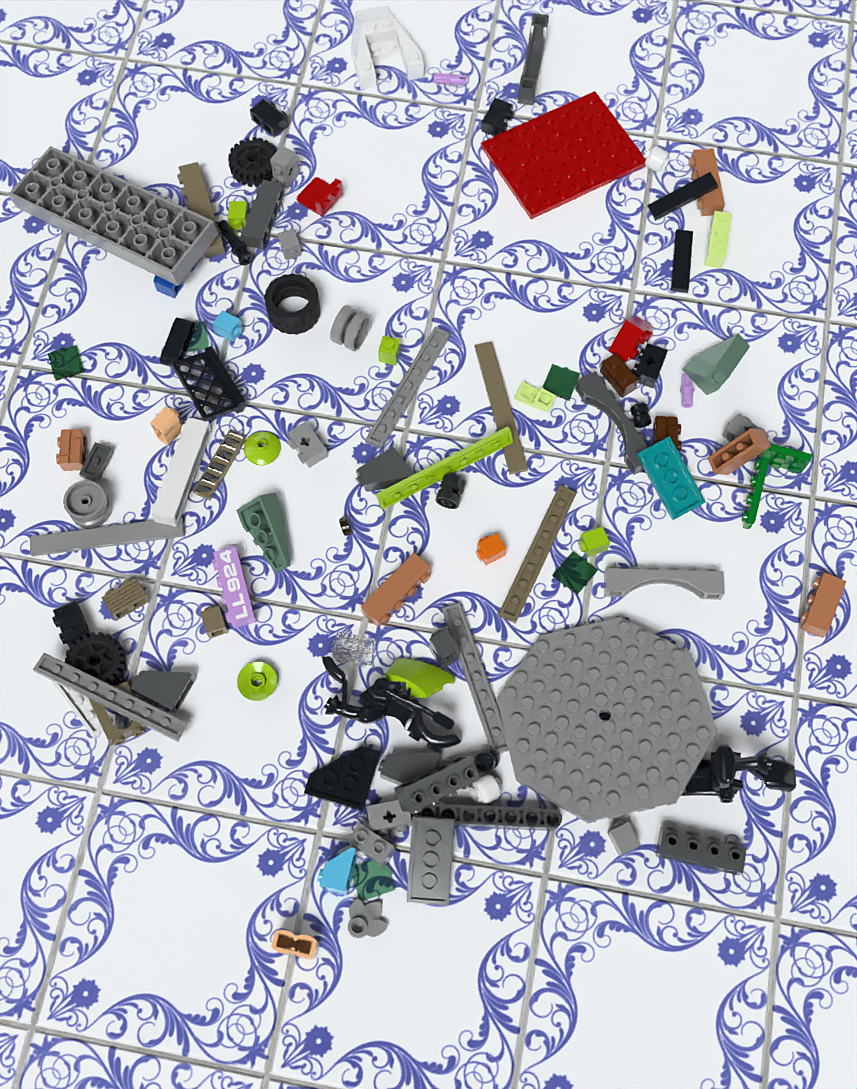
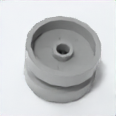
M349 305L343 306L333 322L330 340L339 345L344 344L346 348L354 352L357 351L369 332L371 316L362 311L357 313V310Z
M83 480L74 483L67 489L63 498L64 509L75 524L82 528L92 529L99 527L110 516L112 508L110 500L101 486L93 481Z

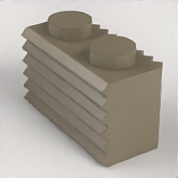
M136 577L134 579H126L122 586L116 589H109L101 597L115 621L122 619V617L150 602Z

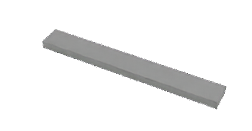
M437 327L433 328L366 437V443L382 450L448 342L450 333Z
M180 517L177 527L157 523L153 520L31 536L30 555L33 557L184 537L183 518Z
M461 603L443 607L442 612L450 635L459 647V661L490 749L495 750L498 754L507 752L509 749L502 719Z
M46 653L42 654L33 668L35 673L179 742L188 726V722Z

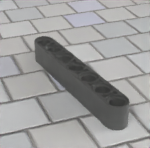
M435 804L422 807L423 810L418 813V816H421L424 810H430L433 813L432 817L443 818L442 814L445 811H451L455 819L454 827L555 831L562 823L561 813L556 809ZM465 812H472L475 818L472 821H466L463 818V814ZM490 812L494 814L495 820L487 822L484 819V815ZM509 813L515 815L516 821L508 823L505 820V815ZM532 814L536 817L537 822L529 824L525 817ZM547 816H555L558 821L557 824H549L546 819Z

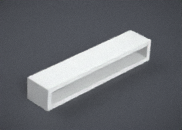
M188 417L186 424L182 425L181 437L176 441L174 455L170 456L168 471L164 472L163 484L157 490V500L151 506L150 513L155 522L177 527L212 432L209 422Z

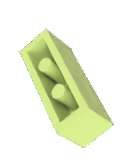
M714 211L710 224L704 266L722 269L727 253L732 213Z

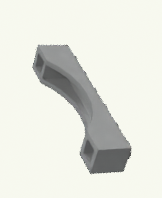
M611 566L606 568L604 573V597H624L631 591L650 584L675 585L694 593L700 599L721 600L725 594L724 571H717V569H707L706 571H698L696 568L679 570L678 568L659 570L657 567L640 569L639 567L620 569L618 566Z

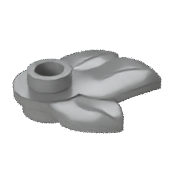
M357 898L350 905L349 916L351 920L348 923V932L352 937L362 938L365 935L377 937L387 929L388 925L384 921L379 920L382 912L381 902H371L364 906ZM357 923L362 924L363 928L361 931L355 930L354 927Z

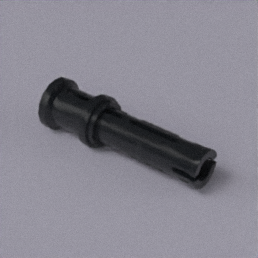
M221 220L217 226L232 247L233 255L237 256L240 265L250 264L253 260V255L247 251L245 243L240 242L228 222Z

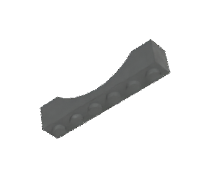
M533 13L527 53L518 89L517 103L534 106L548 31L549 15Z
M594 371L577 380L575 390L582 401L601 410L618 427L624 442V462L632 474L635 475L643 471L644 468L636 454L645 450L648 446L643 435L635 429L632 419H628L623 406L615 400L614 393L605 386L604 379Z

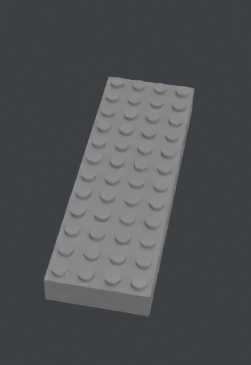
M52 146L44 152L8 194L16 208L177 286L219 235L214 221Z

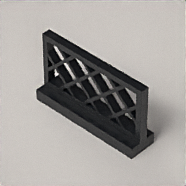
M212 346L205 348L203 353L171 363V367L204 422L234 411L237 414L244 411L245 399ZM203 359L205 366L202 367L194 363ZM184 365L190 368L188 372H184L178 367ZM192 368L202 372L200 377L190 374ZM204 373L212 375L214 377L213 380L203 378ZM188 378L198 381L197 385L188 384ZM200 382L210 385L209 390L199 388ZM213 386L222 390L221 395L211 392ZM196 392L205 394V400L196 398ZM211 396L219 399L218 403L208 402V397ZM221 400L229 402L231 406L227 408L220 406ZM207 406L215 410L212 413L206 414L204 407Z

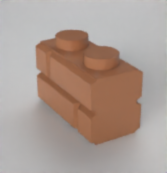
M83 429L61 430V436L57 438V445L60 450L56 454V462L63 471H79L86 461L87 435Z

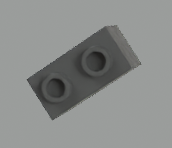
M447 629L434 632L429 639L430 652L441 669H444L459 660V647Z

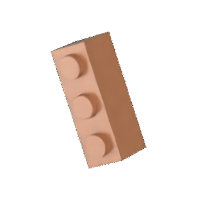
M750 428L709 456L708 460L714 474L729 475L770 448L771 445L764 430Z
M825 572L820 578L816 577L812 586L815 589L814 593L809 595L806 605H809L808 609L803 612L800 618V622H803L801 630L821 638L829 632L847 581Z

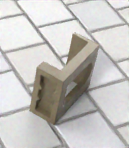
M127 681L115 686L133 695ZM89 699L90 706L98 718L109 746L120 745L127 738L140 736L148 729L132 720V724L127 729L115 728L105 706Z

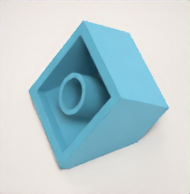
M349 848L325 863L324 869L320 868L317 881L322 890L348 896L358 856L355 848Z

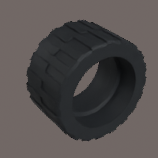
M285 274L275 278L266 288L264 295L265 306L269 321L275 329L289 335H297L307 332L318 322L321 310L318 291L315 284L309 278L300 274ZM289 297H301L308 301L304 308L296 312H285L277 308L281 301Z

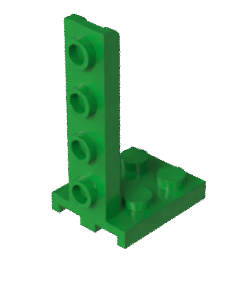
M770 444V448L759 454L754 464L756 475L752 476L750 481L752 492L748 493L746 498L748 509L747 511L744 510L741 521L744 522V529H750L755 523L768 465L775 469H787L791 473H802L811 462L812 454Z

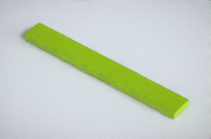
M507 426L375 494L379 506L384 510L442 480L444 475L454 474L512 444L513 437L510 428Z

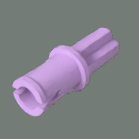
M452 72L450 74L434 73L433 81L438 84H449V86H465L466 75L452 74Z
M684 373L681 376V405L684 408H691L693 406V393L695 389L693 381Z

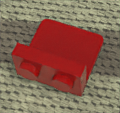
M314 177L296 197L297 202L323 217L343 195L342 181L336 178L329 184L319 177Z

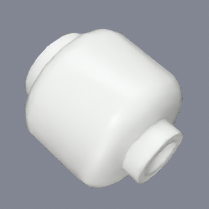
M654 146L652 150L648 149L643 157L646 159L645 166L655 172L663 171L670 160L668 152L658 146Z
M485 774L472 783L473 786L470 789V794L476 803L486 805L500 797L502 785L497 777Z

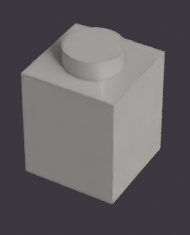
M294 229L277 233L285 260L294 259L302 255Z
M620 821L611 826L612 830L609 831L608 836L619 857L641 845L629 822L623 824Z

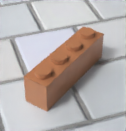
M714 148L693 150L692 157H689V167L692 168V181L711 172L718 184L717 189L697 199V209L700 210L701 216H713L714 211L723 212L725 206Z
M413 553L360 606L361 613L378 628L382 624L385 625L391 619V614L395 610L399 611L404 606V601L408 597H413L418 591V587L430 579L431 567Z

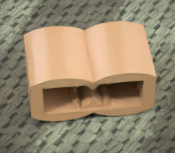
M165 406L150 422V425L154 430L155 436L169 446L181 433L183 423L178 418L179 414L176 410Z
M277 930L274 933L271 947L281 954H295L302 959L311 960L316 958L319 942L308 935L296 936L286 930Z

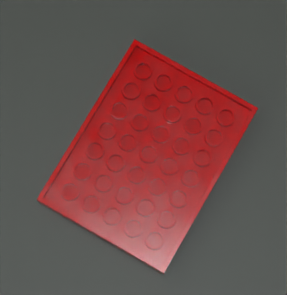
M596 91L511 128L504 133L502 132L481 142L480 145L531 220L645 167L646 160Z

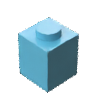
M223 310L213 322L215 333L232 342L243 331L241 320Z

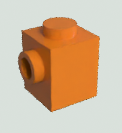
M498 533L490 537L485 536L481 538L477 543V551L475 553L479 561H483L487 566L506 556L507 548Z

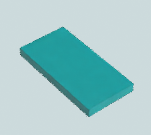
M670 436L636 454L672 520L706 503Z

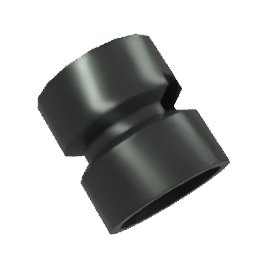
M452 474L444 475L440 484L441 489L438 490L435 498L436 503L448 509H457L466 486L465 480Z

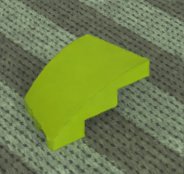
M397 658L386 673L388 681L406 682V691L407 689L410 690L409 697L427 698L435 692L443 690V685L455 683V677L444 670L428 663L406 658Z

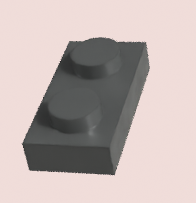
M95 442L79 472L80 477L98 483L113 453V449Z

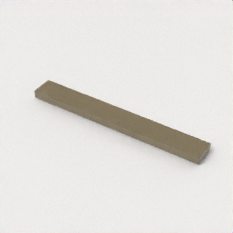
M491 341L474 345L497 431L508 426L512 433L513 443L502 448L509 475L528 471L493 343Z
M559 485L498 613L499 617L516 624L575 499L576 491Z

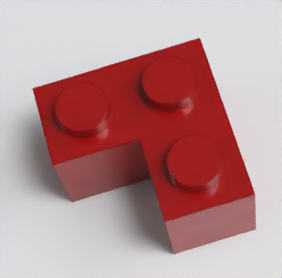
M638 316L626 319L608 351L612 354L617 353L624 362L634 360L639 353L637 349L640 344L643 345L645 342H649L653 336L652 330L654 326Z

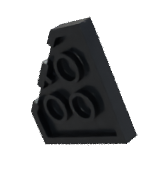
M361 746L346 756L330 762L327 766L311 772L304 794L363 812L382 754L381 751Z

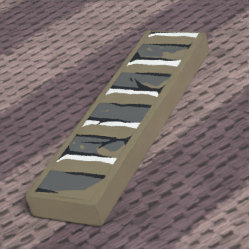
M230 430L228 431L193 489L194 494L209 501L212 499L245 443L246 438Z

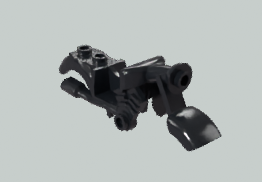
M330 656L322 657L327 673L335 681L342 684V701L339 700L337 695L333 699L330 697L324 706L327 709L325 715L337 714L345 718L357 720L362 724H372L386 716L395 717L402 723L404 729L410 732L409 737L418 742L420 739L427 742L426 747L435 752L438 749L440 750V748H450L461 743L455 734L439 736L430 732L424 724L422 712L432 717L435 723L447 730L453 728L455 724L453 719L439 711H432L420 704L418 700L409 698V689H407L405 694H400V684H397L393 690L390 689L388 680L384 677L378 678L372 686L359 695L363 707L348 704V681L346 680V674L335 664Z
M721 745L715 752H711V760L702 759L681 796H718L720 802L731 803L737 792L743 789V781L735 779L736 771L748 770L758 779L764 780L765 786L770 790L791 792L796 788L795 767L792 763L767 757L766 751L760 753L757 757L741 758V753L733 752L728 745Z

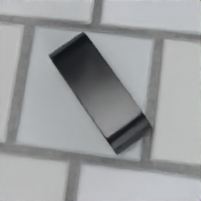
M179 317L175 318L160 356L161 365L171 367L172 362L185 358L195 331L194 321Z

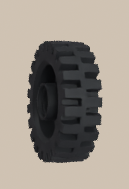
M252 137V140L245 138L246 142L240 140L239 144H234V148L230 149L228 155L229 168L233 178L238 183L241 182L244 186L248 184V187H252L255 184V187H258L259 183H262L263 180L271 181V178L274 179L270 160L277 150L272 143L269 144L268 140L263 141V138L259 137L258 140L256 137Z
M92 632L90 636L82 635L83 639L81 640L77 638L75 644L69 646L70 650L66 652L65 663L112 686L113 684H118L120 678H123L124 671H126V655L120 642L118 643L117 639L112 638L111 635H104L102 632H98V635H96L95 632ZM100 660L99 664L92 665L93 661Z

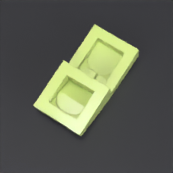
M523 381L514 399L536 409L549 412L557 396L542 387L538 390Z

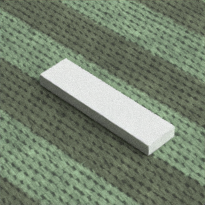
M51 680L90 735L96 739L104 733L95 712H93L90 706L89 698Z

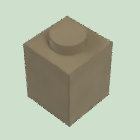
M209 606L200 612L209 639L228 633L219 606Z

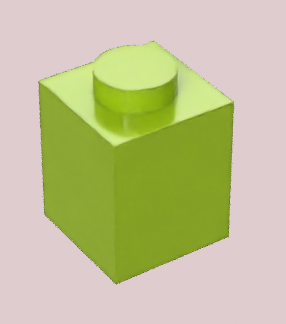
M229 201L228 221L232 229L240 230L245 228L246 217L249 213L247 201Z
M383 336L378 349L379 362L396 366L401 352L400 339Z
M602 526L581 534L578 545L580 551L584 552L586 557H590L607 551L610 542Z

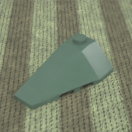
M738 333L694 356L682 370L705 395H709L718 391L750 348V345Z
M277 494L260 495L237 509L236 511L244 530L250 532L254 538V544L256 546L259 545L263 550V556L275 573L291 566L283 509Z

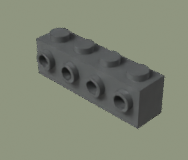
M263 180L261 186H258L256 199L252 201L251 212L247 214L245 228L241 229L240 234L246 246L261 250L265 248L284 197L283 184Z
M460 756L396 786L394 789L401 810L416 814L423 810L422 807L426 805L432 806L439 803L440 798L454 796L457 794V790L472 787V783L480 779L473 757Z
M666 827V829H662L659 832L656 857L737 876L744 873L747 848L741 847L739 842L728 841V843L720 842V838L708 836L706 839L699 837V834L695 832L680 833L678 832L679 829L673 827Z

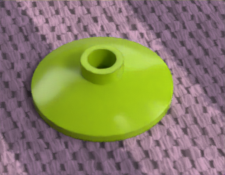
M265 431L252 434L244 444L246 458L251 463L260 466L274 462L281 451L278 438L274 434Z
M252 662L240 671L237 678V686L245 698L252 701H261L268 698L275 691L277 676L270 665L264 662ZM257 680L262 681L260 686H255Z

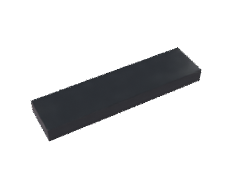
M711 172L647 206L656 221L717 189L718 184Z
M678 229L675 231L670 291L688 293L693 231Z

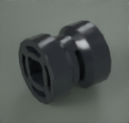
M638 403L630 408L631 415L634 416L633 422L636 428L647 427L652 423L651 416L648 415V404Z
M486 749L480 752L474 759L476 769L482 773H487L496 768L500 762L499 754L493 749Z

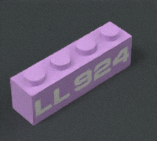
M236 546L213 552L215 559H212L214 571L218 570L219 573L216 580L218 587L223 589L224 594H220L223 606L227 605L228 611L225 612L227 622L232 623L234 629L256 623V617Z

